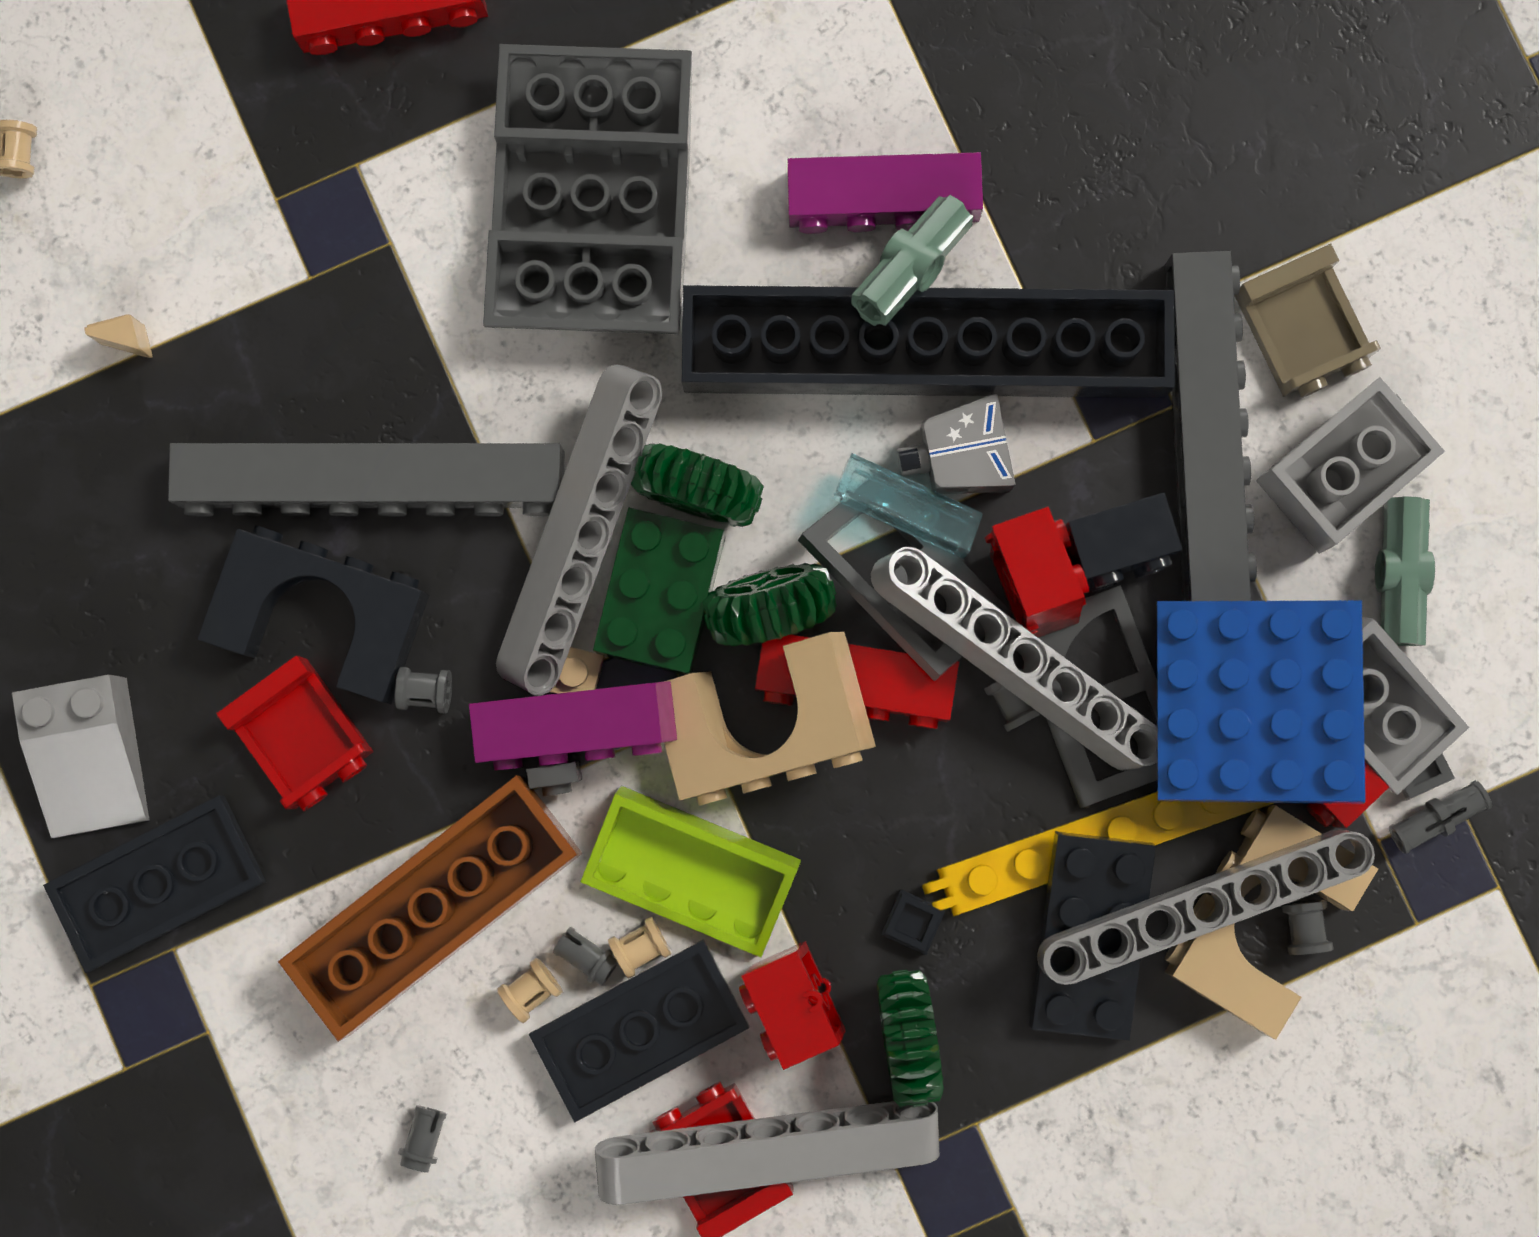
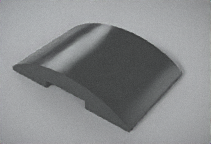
M499 44L494 130L497 145L492 230H489L484 327L679 335L687 234L692 51Z

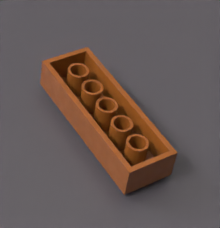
M516 775L285 955L278 963L339 1042L352 1035L583 853L534 789H529L528 781L524 776Z

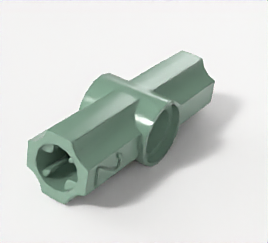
M951 195L948 197L939 196L909 231L902 228L891 237L882 252L878 266L852 294L851 304L858 310L861 318L874 326L877 324L886 326L917 289L924 292L934 283L943 268L948 253L972 227L973 216L967 211L963 202Z
M1392 497L1384 504L1383 543L1375 563V586L1377 592L1381 593L1380 626L1397 646L1426 645L1427 595L1431 593L1434 585L1435 559L1433 553L1428 551L1430 499L1421 497Z

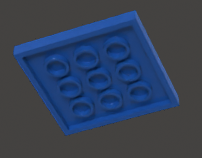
M1362 600L1157 601L1158 801L1364 804L1366 802Z

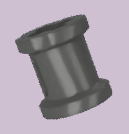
M400 667L395 689L397 709L407 710L408 706L437 708L438 713H448L452 697V673L450 670H441L439 674L411 672V669L407 667Z
M998 682L984 688L987 695H993L1004 715L1006 723L1003 726L1007 732L1040 715L1039 712Z
M1327 900L1301 901L1282 905V912L1288 914L1292 944L1287 947L1289 955L1315 954L1334 950L1333 942L1327 940L1323 910L1328 908Z

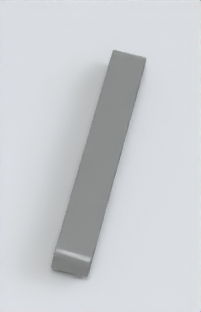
M615 364L608 367L598 380L498 653L496 667L500 677L533 695H544L550 692L559 680L632 482L637 458L641 455L661 403L662 387L659 380L653 375L623 365Z
M903 547L882 557L874 564L871 571V582L880 596L1109 765L1118 770H1131L1151 766L1158 762V727L925 553L914 547ZM895 563L902 565L906 570V585L896 578L894 573ZM935 592L941 594L945 599V614L936 608L934 603ZM975 621L984 628V643L979 641L974 633ZM1014 651H1018L1024 660L1023 671H1020L1014 664ZM1054 679L1062 688L1061 700L1054 695L1052 690ZM1092 708L1100 716L1099 728L1093 724L1091 719ZM1131 736L1138 745L1137 756L1130 749Z
M1338 829L1323 833L1054 934L1045 939L1039 946L1037 953L1038 965L1043 973L1056 983L1064 985L1077 983L1359 877L1366 873L1373 864L1375 856L1373 845L1363 834ZM1348 839L1354 846L1355 855L1350 864L1342 867L1336 860L1335 852L1337 846L1342 841ZM1302 857L1308 864V875L1301 883L1294 884L1289 878L1288 868L1294 859ZM1256 875L1261 881V894L1257 899L1246 902L1241 895V884L1248 876ZM1209 892L1215 901L1214 912L1208 918L1199 920L1193 911L1194 901L1197 896ZM1163 910L1168 917L1167 930L1158 937H1150L1146 931V920L1154 911ZM1116 928L1121 934V946L1113 954H1102L1098 948L1099 936L1107 929ZM1062 946L1071 947L1075 955L1072 967L1065 972L1053 971L1050 959L1054 950Z
M895 1101L608 1138L595 1146L598 1196L601 1201L607 1204L624 1205L928 1164L937 1160L940 1156L938 1108L934 1102L927 1103V1106L912 1108V1105L899 1107Z

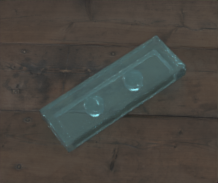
M851 453L845 464L832 499L962 559H965L971 550L983 513L853 453Z

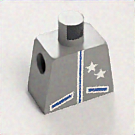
M997 394L984 397L924 420L920 428L923 444L897 449L898 464L902 478L929 472L933 494L1010 492L1016 485Z

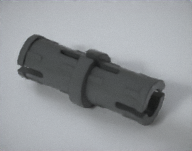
M1474 780L1466 787L1441 800L1433 798L1425 802V809L1395 825H1390L1389 832L1400 851L1407 854L1410 850L1440 834L1447 837L1456 831L1455 826L1484 810L1491 809L1493 806L1492 801L1482 784Z

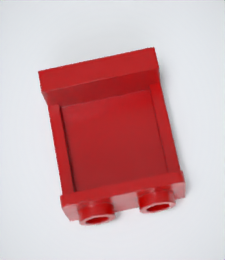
M297 655L216 713L227 730H234L282 796L280 803L285 809H296L299 806L303 811L310 809L328 795L324 788L339 777L342 782H346L366 768L367 764L363 759L374 752L308 659Z
M720 1081L695 1096L698 1104L681 1113L677 1106L652 1121L655 1129L650 1132L755 1119L736 1084L733 1083L724 1088ZM789 1182L684 1196L683 1198L697 1221L696 1229L700 1236L722 1237L792 1196L793 1185Z

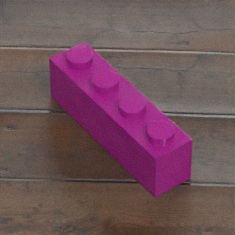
M981 152L787 158L789 228L799 227V232L823 233L830 226H847V230L850 232H869L875 230L876 225H895L896 230L903 228L909 231L939 196L948 197L949 195L964 203L967 211L973 216L972 222H979L983 211Z
M671 681L469 704L475 763L493 761L494 770L523 767L522 758L535 756L539 757V766L569 762L568 753L585 751L586 761L614 758V748L627 746L632 747V756L661 753V743L677 740Z

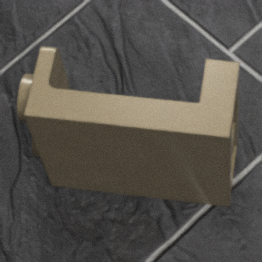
M1331 243L1243 283L1240 286L1239 294L1234 295L1283 397L1296 391L1299 392L1301 398L1311 395L1328 386L1326 377L1342 371L1345 378L1359 373L1372 365L1369 358L1381 349L1377 340L1369 343L1334 272L1333 267L1340 260Z

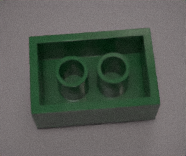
M628 507L593 651L606 657L681 675L693 673L705 624L704 613L706 612L703 601L713 591L726 538L724 530Z

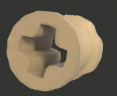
M0 120V176L11 178L33 177L34 166L30 164L32 139L37 137L36 126L18 120Z
M652 916L644 921L642 927L624 937L617 939L613 936L608 939L609 946L628 979L635 976V969L659 956L666 958L671 955V951Z
M537 958L530 962L531 968L509 986L502 984L497 988V992L505 1005L522 1023L530 1019L529 1012L551 995L557 997L563 993L560 984L550 970Z

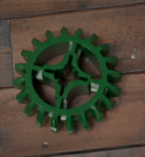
M661 443L644 445L633 470L635 473L631 486L639 495L656 501L660 505L668 506L676 511L700 517L707 521L728 524L733 527L750 525L755 514L759 512L763 500L761 495L764 485L756 476L751 475L748 471L739 469L736 465L725 463L720 459L688 449H681L673 445L667 446Z
M803 563L800 565L791 564L785 567H775L765 571L760 570L758 573L744 575L737 580H731L726 585L718 586L714 591H711L703 601L707 629H710L713 640H716L717 643L731 646L740 644L748 646L752 643H764L768 640L781 639L787 635L798 634L799 631L813 628L815 624L824 622L836 611V591L833 579H830L827 568L815 563Z
M907 969L881 975L876 985L893 1100L899 1107L912 1105V1108L927 1106V1103L940 1101L944 1090L942 1066L927 978L920 970L908 971Z

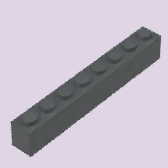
M1231 251L1172 253L1165 263L1166 290H1174L1175 387L1171 392L1179 539L1183 549L1180 551L1183 601H1251L1250 582L1256 581L1257 562L1255 554L1248 553L1247 534L1253 533L1254 512L1251 504H1245L1244 487L1245 485H1250L1251 462L1249 456H1243L1242 438L1248 435L1249 422L1246 408H1240L1239 390L1245 388L1246 370L1244 361H1237L1236 342H1241L1243 336L1241 313L1234 312V295H1238L1240 290V271L1238 265L1232 266Z
M170 443L168 501L184 508V514L191 516L214 515V508H232V514L239 516H261L262 508H281V514L286 516H309L310 508H329V514L334 516L359 515V508H378L377 514L382 516L407 515V508H426V515L454 516L455 508H474V515L502 516L504 508H523V515L549 516L564 476L565 451L560 443Z

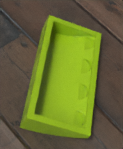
M621 785L613 797L580 882L762 958L801 860Z

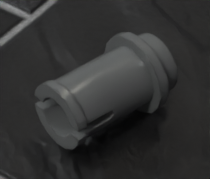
M569 927L565 932L566 936L563 935L555 946L553 954L560 956L588 975L587 981L590 984L596 981L603 985L618 964L616 958L612 956V950L610 948L606 951L602 950L576 932L574 928Z
M416 1105L415 1115L405 1148H400L398 1154L402 1156L401 1166L428 1173L431 1164L437 1163L438 1158L433 1155L447 1113L429 1107L425 1109L424 1106Z

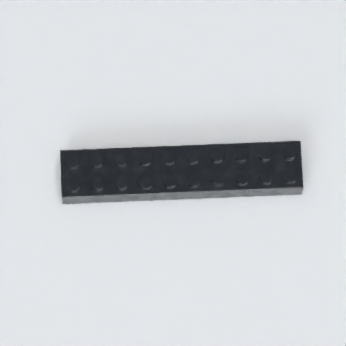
M683 285L681 382L684 393L990 396L997 394V396L1165 398L1175 387L1174 290L928 288L926 291L921 292L917 289L886 326L882 324L874 326L861 318L858 310L851 304L852 294L858 287Z

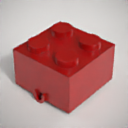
M1048 506L993 525L991 533L985 536V541L988 544L991 543L990 557L1015 621L1036 637L1078 624L1082 607L1086 605L1084 593L1089 592V586L1081 565L1076 564L1072 566L1066 548L1071 547V541L1063 520L1054 521Z
M806 941L753 964L741 976L744 984L739 986L742 1000L750 1014L758 1013L765 1028V1031L760 1033L763 1047L771 1061L779 1059L783 1070L839 1046L846 1029L829 994L831 983L828 979L821 976ZM821 983H824L826 990L822 993L818 992V987L821 986Z

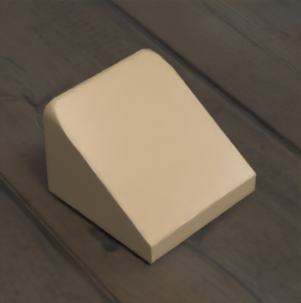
M130 314L89 324L87 327H84L85 334L101 345L148 358L153 357L145 325Z

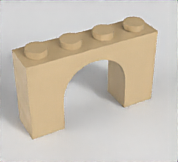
M829 632L783 646L797 697L798 715L794 730L789 739L778 750L769 755L755 753L746 749L731 735L723 718L711 671L691 673L668 680L671 681L677 740L664 742L679 801L697 797L700 806L726 799L725 789L741 785L743 794L772 786L770 776L786 772L788 781L817 774L816 763L831 760L833 768H838L863 761L860 751L874 748L876 745L845 632Z
M1276 805L1265 806L1262 811L1255 809L1241 831V834L1246 836L1237 853L1230 851L1224 857L1216 874L1321 835V833ZM1341 845L1337 846L1335 852L1336 860L1342 867L1347 866L1354 859L1355 854ZM1302 857L1294 859L1289 865V878L1297 883H1301L1307 877L1308 864ZM1372 865L1361 876L1321 890L1315 894L1342 910L1354 911L1378 868ZM1250 875L1242 882L1240 890L1243 898L1252 888L1261 883L1256 875ZM1204 893L1196 903L1193 911L1199 920L1208 918L1214 912L1215 901L1212 895ZM1234 924L1172 946L1165 956V960L1170 963L1165 973L1275 1040L1302 998L1253 967L1246 960L1238 947Z

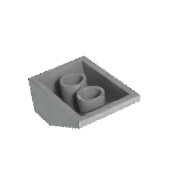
M1379 377L1275 463L1256 482L1320 554L1341 542L1442 455L1445 450L1382 378Z
M1362 617L1365 762L1389 786L1388 789L1398 795L1454 743L1469 726L1375 619Z
M103 675L12 692L20 745L51 838L149 821L127 678Z

